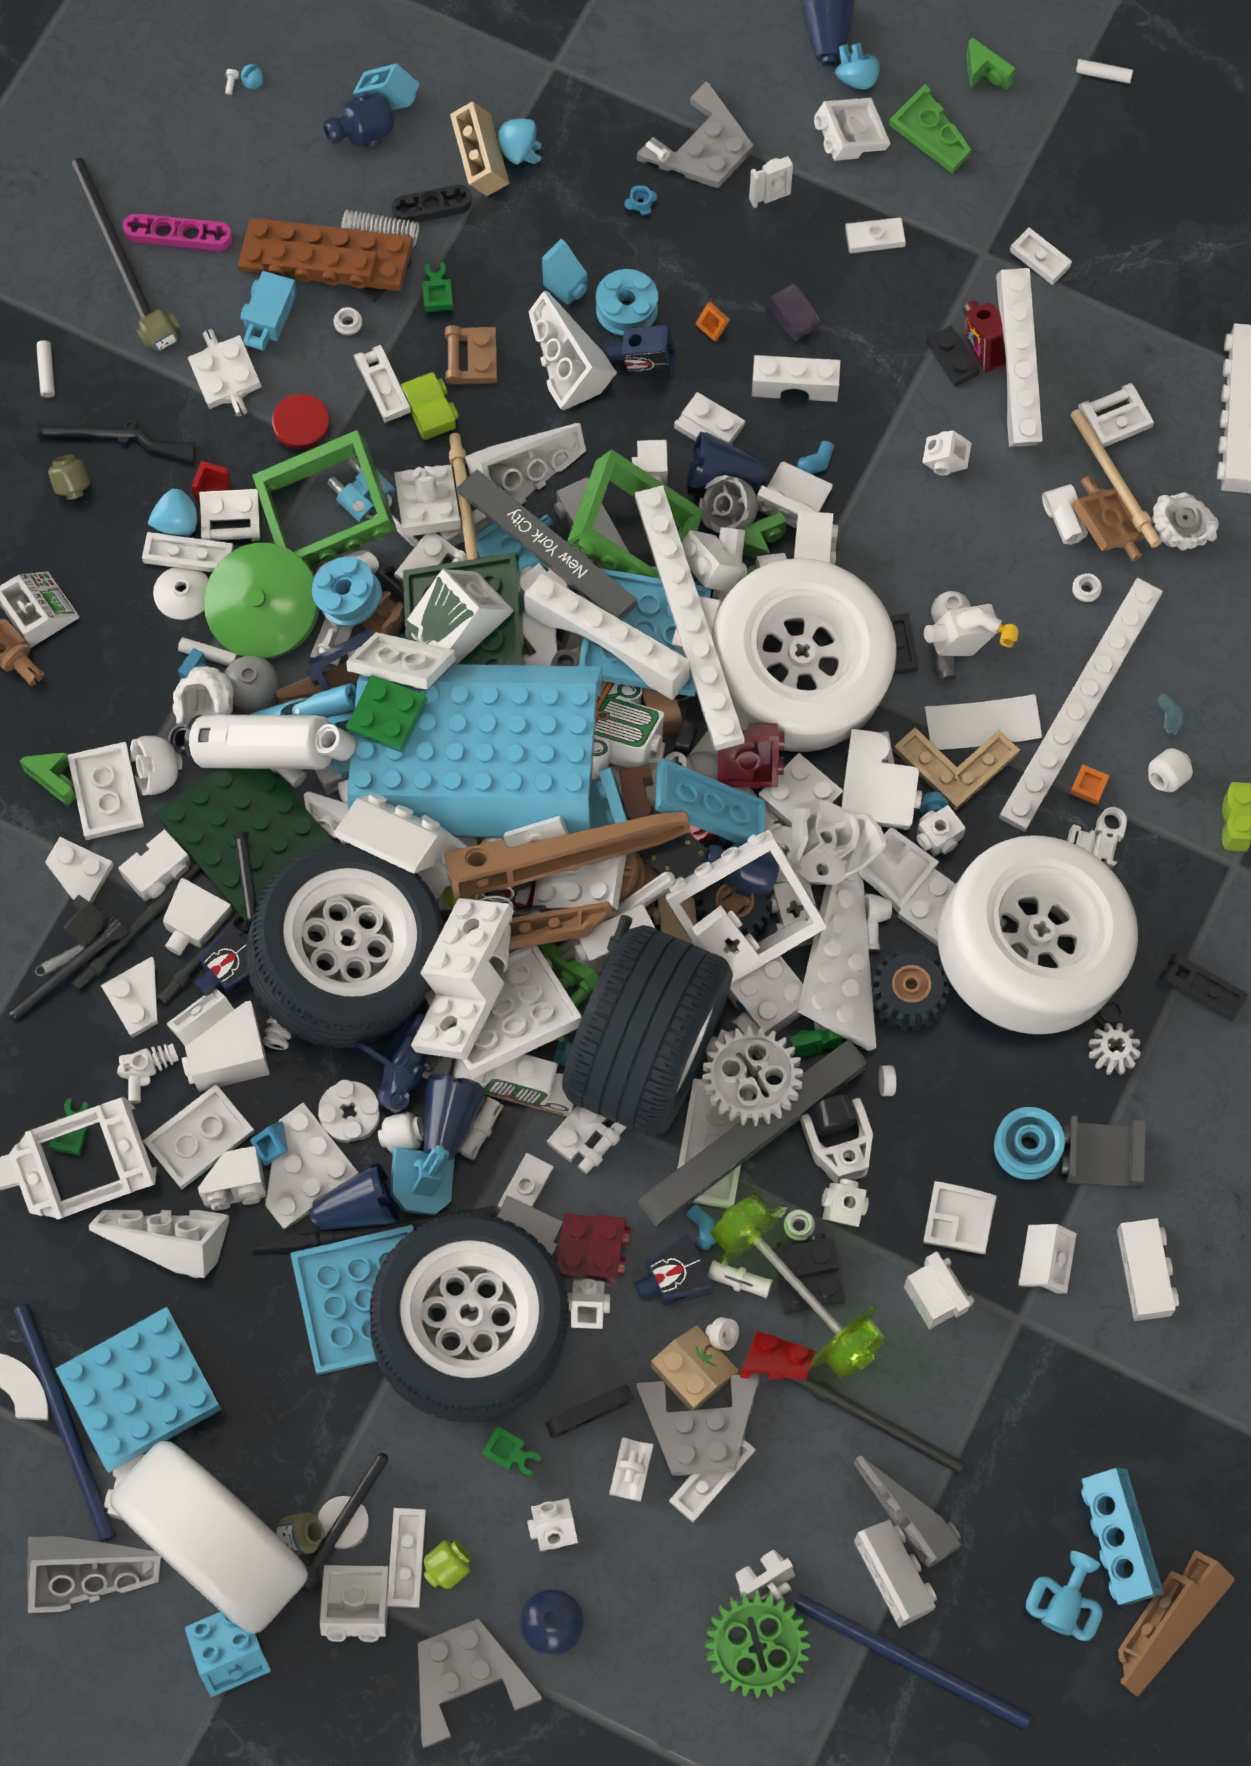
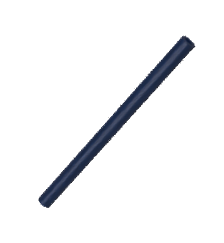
M28 1304L18 1306L14 1309V1313L100 1542H106L115 1537L114 1530Z
M799 1594L794 1604L797 1611L1024 1730L1027 1728L1032 1717L1031 1714Z

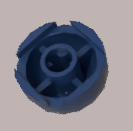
M549 1589L538 1592L528 1599L521 1611L520 1628L522 1636L529 1647L540 1654L555 1656L573 1648L582 1635L584 1619L581 1607L572 1596L564 1591Z

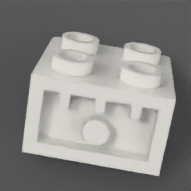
M781 462L768 487L762 485L757 494L758 511L768 516L782 512L787 521L786 524L797 528L798 511L820 512L832 490V484L786 462Z

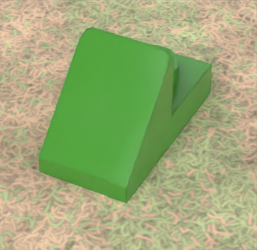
M972 37L969 40L966 54L970 88L972 89L985 75L992 84L999 85L1004 90H1007L1013 84L1016 68Z
M782 512L741 529L745 530L743 555L754 559L757 556L770 555L765 541L774 542L780 539L786 532L787 521Z
M66 753L26 756L20 760L24 771L68 807L76 799L72 790L73 783L61 774L69 765Z

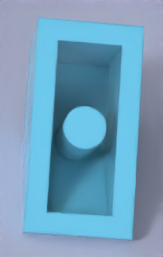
M396 63L363 72L353 95L359 97L365 95V93H369V95L379 94L385 98L390 110L408 107L414 102L416 98L415 93L420 84Z
M560 239L542 257L543 286L569 305L574 299L578 300L585 294L587 290V273L566 242Z

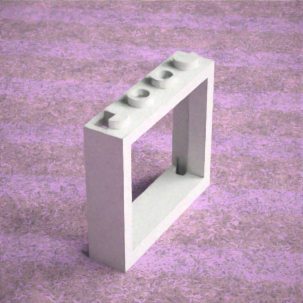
M770 829L757 836L753 834L748 838L747 843L738 848L731 847L721 854V858L713 863L706 862L701 864L694 870V874L687 878L676 879V882L668 888L670 891L665 893L669 905L694 945L707 950L691 928L694 924L681 902L771 851L808 914L758 942L761 948L757 950V953L762 960L736 980L827 929L822 915Z

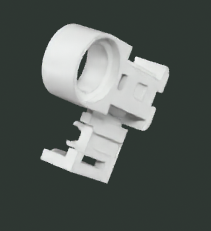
M1107 808L1099 816L1095 831L1091 830L1090 833L1081 831L1080 826L1073 824L1069 830L1067 841L1074 843L1077 831L1076 845L1091 852L1100 860L1104 859L1105 861L1103 862L1112 869L1117 864L1116 861H1113L1117 841L1120 842L1124 837L1127 824L1126 815L1119 808ZM1105 816H1115L1119 820V828H1108L1104 822Z

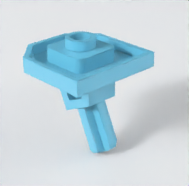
M437 1145L435 1149L431 1150L429 1155L424 1151L398 1147L393 1149L390 1195L403 1212L433 1216L451 1202L454 1159L447 1160L449 1152L442 1145Z

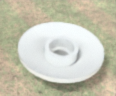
M176 567L166 570L160 575L154 586L153 595L156 606L164 615L176 620H188L200 615L204 611V595L209 579L202 571ZM179 586H186V589L182 592L176 590Z

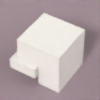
M938 1252L926 1257L925 1267L907 1276L904 1284L906 1292L929 1330L954 1315L957 1318L966 1313L974 1302L972 1295L967 1296L950 1268L952 1263L950 1259L942 1260Z

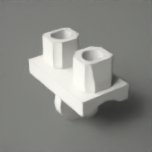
M622 1437L610 1495L641 1502L653 1444Z
M772 1550L760 1559L766 1569L765 1573L756 1577L750 1566L735 1574L740 1587L741 1598L742 1592L745 1591L748 1598L753 1599L755 1591L758 1590L760 1598L765 1599L770 1591L772 1592L773 1601L776 1603L782 1595L791 1590L787 1581L795 1577L792 1569L793 1565L788 1558L784 1560L775 1550Z

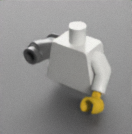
M992 604L948 611L934 625H927L924 629V638L929 643V649L933 651L934 674H937L941 683L954 680L957 677L954 656H973L998 632L1001 633L1000 643L1005 647H1012L1018 639L1019 630L1017 626L1013 624L1002 625V621L996 618Z

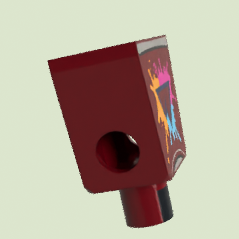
M969 301L962 308L965 314L964 335L982 370L986 373L1006 365L1001 315L992 303L988 302L979 306L977 301Z

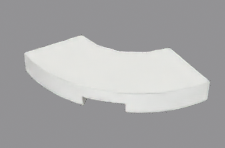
M0 1354V1388L10 1395L15 1404L16 1418L49 1421V1404L36 1375L17 1359Z

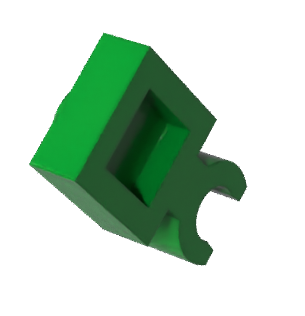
M440 262V271L437 273L430 271L429 263L425 264V276L428 280L422 282L425 312L453 310L451 280L445 279V263Z
M819 1029L799 1031L794 1036H790V1047L794 1046L795 1048L792 1058L800 1057L802 1059L822 1054V1049H835L843 1044V1037L829 1029L820 1033Z
M70 1098L66 1100L64 1105L66 1117L89 1109L88 1103L83 1102L81 1110L73 1112L74 1102ZM88 1126L51 1139L49 1148L80 1156Z
M497 1426L482 1452V1456L510 1471L513 1464L518 1465L520 1472L526 1477H532L533 1472L525 1467V1462L529 1459H533L538 1463L541 1462V1457L536 1452L522 1451L525 1441Z

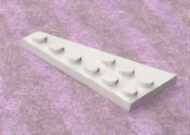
M855 872L836 886L826 885L820 914L826 923L827 929L814 935L797 1012L865 1050L871 1051L876 1048L864 882L863 878L859 876V872Z

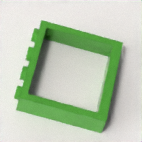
M358 430L252 475L274 542L289 549L270 493L352 457H358L378 516L295 551L294 553L300 556L309 567L321 562L332 561L337 555L344 552L359 550L363 547V544L372 540L384 539V535L397 530L367 442Z
M611 449L595 461L567 542L580 550L581 553L600 563L606 569L660 579L658 571L593 529L609 481L635 497V492L663 485L675 525L680 527L678 534L681 543L690 530H698L703 510Z

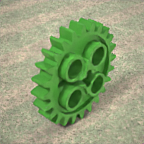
M758 1590L755 1591L753 1599H749L744 1591L742 1592V1601L739 1603L735 1598L730 1597L731 1608L728 1609L720 1605L719 1610L722 1617L711 1616V1621L716 1627L706 1628V1634L713 1637V1639L705 1640V1647L713 1649L706 1654L707 1661H716L711 1666L712 1673L722 1671L719 1677L720 1683L722 1684L730 1679V1691L733 1692L738 1686H742L743 1696H746L750 1689H754L756 1698L760 1697L761 1689H766L768 1695L773 1696V1686L776 1685L781 1691H785L783 1681L787 1679L789 1682L795 1683L796 1680L792 1672L803 1673L804 1669L799 1661H808L809 1659L808 1654L801 1650L810 1647V1641L802 1639V1637L809 1634L808 1628L798 1627L804 1621L803 1616L797 1615L792 1617L796 1610L795 1606L790 1605L785 1609V1598L783 1596L776 1603L773 1602L772 1592L770 1591L765 1599L760 1598ZM748 1617L754 1618L760 1643H762V1652L767 1666L766 1671H762L760 1668L757 1651L753 1645L752 1633L747 1620ZM766 1618H773L778 1623L773 1630L767 1631L760 1627L761 1622ZM735 1626L743 1627L746 1630V1634L740 1639H734L729 1635V1631ZM775 1649H781L786 1655L783 1660L775 1662L768 1657L769 1653ZM745 1657L751 1658L755 1662L754 1666L748 1670L740 1669L737 1666L740 1659Z

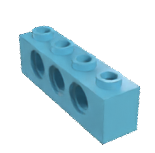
M1114 1468L1083 1478L1082 1497L1091 1510L1093 1517L1091 1519V1528L1094 1535L1100 1541L1102 1548L1100 1550V1559L1103 1566L1109 1572L1111 1579L1109 1590L1113 1599L1117 1600L1118 1605H1129L1164 1594L1128 1470ZM1110 1497L1115 1502V1510L1112 1514H1109L1106 1510V1502ZM1118 1529H1121L1124 1533V1542L1120 1546L1115 1540V1534ZM1128 1560L1132 1562L1134 1567L1133 1574L1130 1577L1124 1571V1565Z

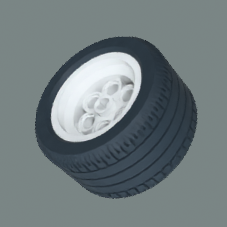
M350 843L320 846L319 848L308 850L286 863L271 878L262 892L246 942V964L248 976L250 977L249 980L257 999L260 1000V1004L265 1011L267 1010V1013L282 1028H286L293 1035L296 1034L298 1038L305 1041L309 1040L310 1043L317 1045L334 1046V1048L355 1047L354 1045L357 1042L368 1045L370 1042L374 1043L388 1037L403 1027L409 1016L413 1012H417L430 989V985L421 975V971L444 928L438 903L435 902L436 899L432 891H429L430 888L426 882L422 881V877L418 873L413 874ZM329 913H341L344 920L335 921L330 917ZM363 919L373 928L365 929L361 927L359 920ZM312 931L318 932L322 935L323 940L314 942L308 937V933ZM342 936H348L352 939L351 946H344L341 943ZM376 947L382 952V956L378 958L373 957L368 953L367 949ZM326 960L330 963L332 969L327 971L321 970L316 962ZM356 968L360 971L361 977L351 978L346 970Z
M641 925L629 929L616 946L606 964L575 1035L562 1080V1089L568 1100L574 1105L602 1115L616 1123L619 1122V1124L644 1135L654 1136L666 1132L685 1101L693 1084V1079L696 1078L706 1055L708 1044L715 1033L723 1012L733 978V971L727 960L703 948L693 946V944L684 940L676 939V937L651 926Z
M464 1213L454 1214V1216H443L441 1219L436 1218L429 1221L428 1224L424 1223L417 1227L416 1231L413 1230L405 1236L406 1239L402 1238L396 1244V1248H393L387 1255V1259L384 1260L380 1267L381 1270L377 1273L371 1293V1342L375 1358L378 1360L381 1371L384 1372V1377L388 1383H391V1387L397 1393H400V1396L405 1401H410V1404L418 1410L421 1408L422 1412L428 1415L434 1414V1417L439 1419L447 1418V1421L453 1422L460 1420V1422L470 1423V1420L482 1422L483 1419L488 1421L496 1419V1416L502 1417L507 1415L509 1411H515L521 1405L530 1401L532 1396L534 1397L541 1390V1387H544L554 1372L561 1356L569 1322V1302L567 1301L568 1294L563 1276L560 1275L561 1271L558 1265L554 1263L555 1260L551 1254L546 1252L547 1249L541 1242L538 1243V1239L531 1233L528 1234L522 1227H517L515 1223L508 1220L503 1221V1218L490 1217L488 1214L477 1215V1213H468L464 1215ZM452 1282H458L463 1286L464 1291L460 1295L453 1296L447 1292V1285ZM489 1284L495 1289L496 1293L490 1298H484L478 1293V1288L481 1285ZM433 1308H440L446 1313V1317L440 1322H435L429 1318L428 1313ZM468 1308L470 1312L476 1310L478 1317L470 1322L468 1318L462 1319L460 1313L463 1309ZM499 1312L505 1313L509 1318V1323L505 1326H497L493 1323L492 1316ZM448 1336L456 1337L460 1345L455 1350H447L442 1345L443 1339ZM481 1338L487 1339L492 1347L488 1352H478L474 1348L475 1341Z

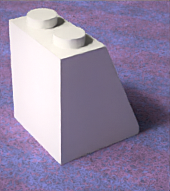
M251 1001L241 1004L185 1046L187 1057L182 1058L184 1072L188 1077L189 1084L195 1083L198 1092L209 1090L215 1084L218 1087L270 1075L258 1019Z

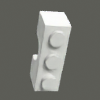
M754 355L752 397L780 398L781 392L784 390L801 389L809 394V400L837 402L840 360Z

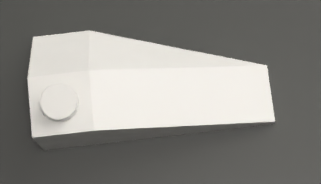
M579 423L491 446L465 457L470 475L478 469L522 505L528 495L536 489L540 490L546 485V480L557 471H563L586 451L581 426Z
M102 1210L89 1224V1230L175 1273L186 1274L193 1278H205L218 1263L229 1223V1215L202 1210H190L189 1216H172L171 1210H161L160 1214L143 1215L141 1210Z

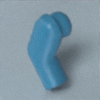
M822 441L818 453L800 458L797 467L809 474L826 470L835 447L834 444Z
M695 1204L686 1216L699 1226L700 1236L696 1238L697 1246L702 1250H709L718 1240L717 1223L700 1206Z

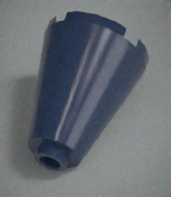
M800 0L816 60L820 61L824 66L837 65L838 61L841 60L839 47L847 42L855 0Z
M699 432L692 451L694 452L693 462L690 461L688 468L687 485L689 487L704 489L715 477L723 475L740 478L752 486L753 489H758L761 483L766 484L769 476V467L765 466V460L708 432Z
M433 1074L428 1076L425 1090L424 1152L429 1155L431 1150L435 1149L437 1145H442L449 1152L447 1160H453L485 1100L486 1090L469 1080L462 1079V1082L459 1083L451 1081V1075Z
M380 1163L371 1165L314 1200L312 1203L313 1208L309 1209L313 1225H319L321 1230H333L396 1223V1219L399 1218L398 1205L390 1195V1189L385 1182L389 1178Z

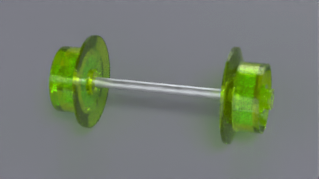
M757 1193L747 1196L738 1204H733L723 1213V1218L710 1233L711 1237L725 1251L719 1264L722 1267L731 1264L755 1245L836 1334L810 1363L811 1367L814 1368L826 1363L840 1380L847 1378L858 1368L863 1370L875 1359L873 1354L888 1338L872 1321L878 1307L876 1305L869 1307L842 1328L762 1239L782 1218L787 1207L781 1205L771 1209Z

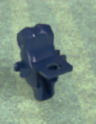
M419 1011L413 1012L409 1016L406 1023L398 1030L388 1045L383 1056L359 1042L354 1045L384 1064L378 1101L383 1108L394 1113L403 1111L409 1105L410 1091L420 1083L424 1073L422 1065L429 1056V1054L417 1053L411 1047L426 1016Z

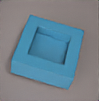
M196 648L192 649L178 670L180 680L187 678L189 672L194 667L207 666L203 652Z

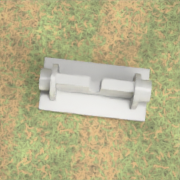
M325 618L310 657L315 658L347 641L354 626H339ZM341 657L331 662L330 664L337 666L340 662Z

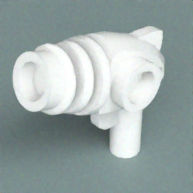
M173 1043L170 1045L164 1044L165 1050H162L161 1046H157L159 1052H156L154 1046L151 1047L153 1054L145 1048L133 1054L119 1056L120 1065L117 1069V1074L121 1078L128 1079V1101L130 1103L136 1104L141 1102V1086L150 1084V1076L156 1074V1066H158L161 1072L163 1071L162 1063L167 1068V1061L171 1065L179 1061Z

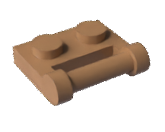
M454 325L446 327L445 339L448 340L446 382L449 384L497 383L496 327L461 328ZM459 341L468 342V371L460 370Z

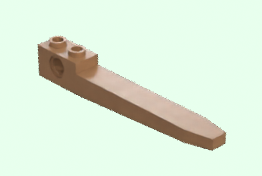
M686 811L654 814L506 848L505 841L502 839L444 852L447 875L454 900L516 886L663 844L689 833V819Z

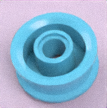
M621 269L608 274L602 279L596 291V315L600 324L607 331L623 336L625 329L649 327L655 322L658 313V291L651 278L637 270ZM629 301L632 302V304L624 305L622 304V302Z
M346 556L328 562L319 570L314 577L312 596L315 604L322 610L330 622L339 626H354L370 618L377 610L382 597V588L379 580L364 561L356 557Z
M1035 1107L1019 1108L1009 1113L1000 1123L994 1139V1153L1000 1166L1010 1175L1024 1180L1038 1179L1047 1175L1056 1167L1064 1150V1133L1057 1119L1047 1111ZM1030 1137L1036 1141L1037 1147L1035 1149H1027L1022 1145L1021 1139Z

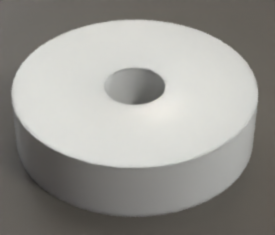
M335 1497L326 1502L321 1508L318 1519L324 1529L323 1539L350 1497ZM362 1504L334 1548H352L362 1542L367 1535L369 1516Z

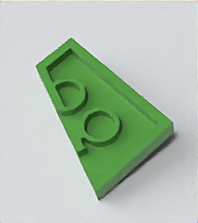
M925 83L890 118L889 126L953 174L969 158L971 148L955 125L949 122L944 114V109L939 102L936 103L930 94L931 90Z

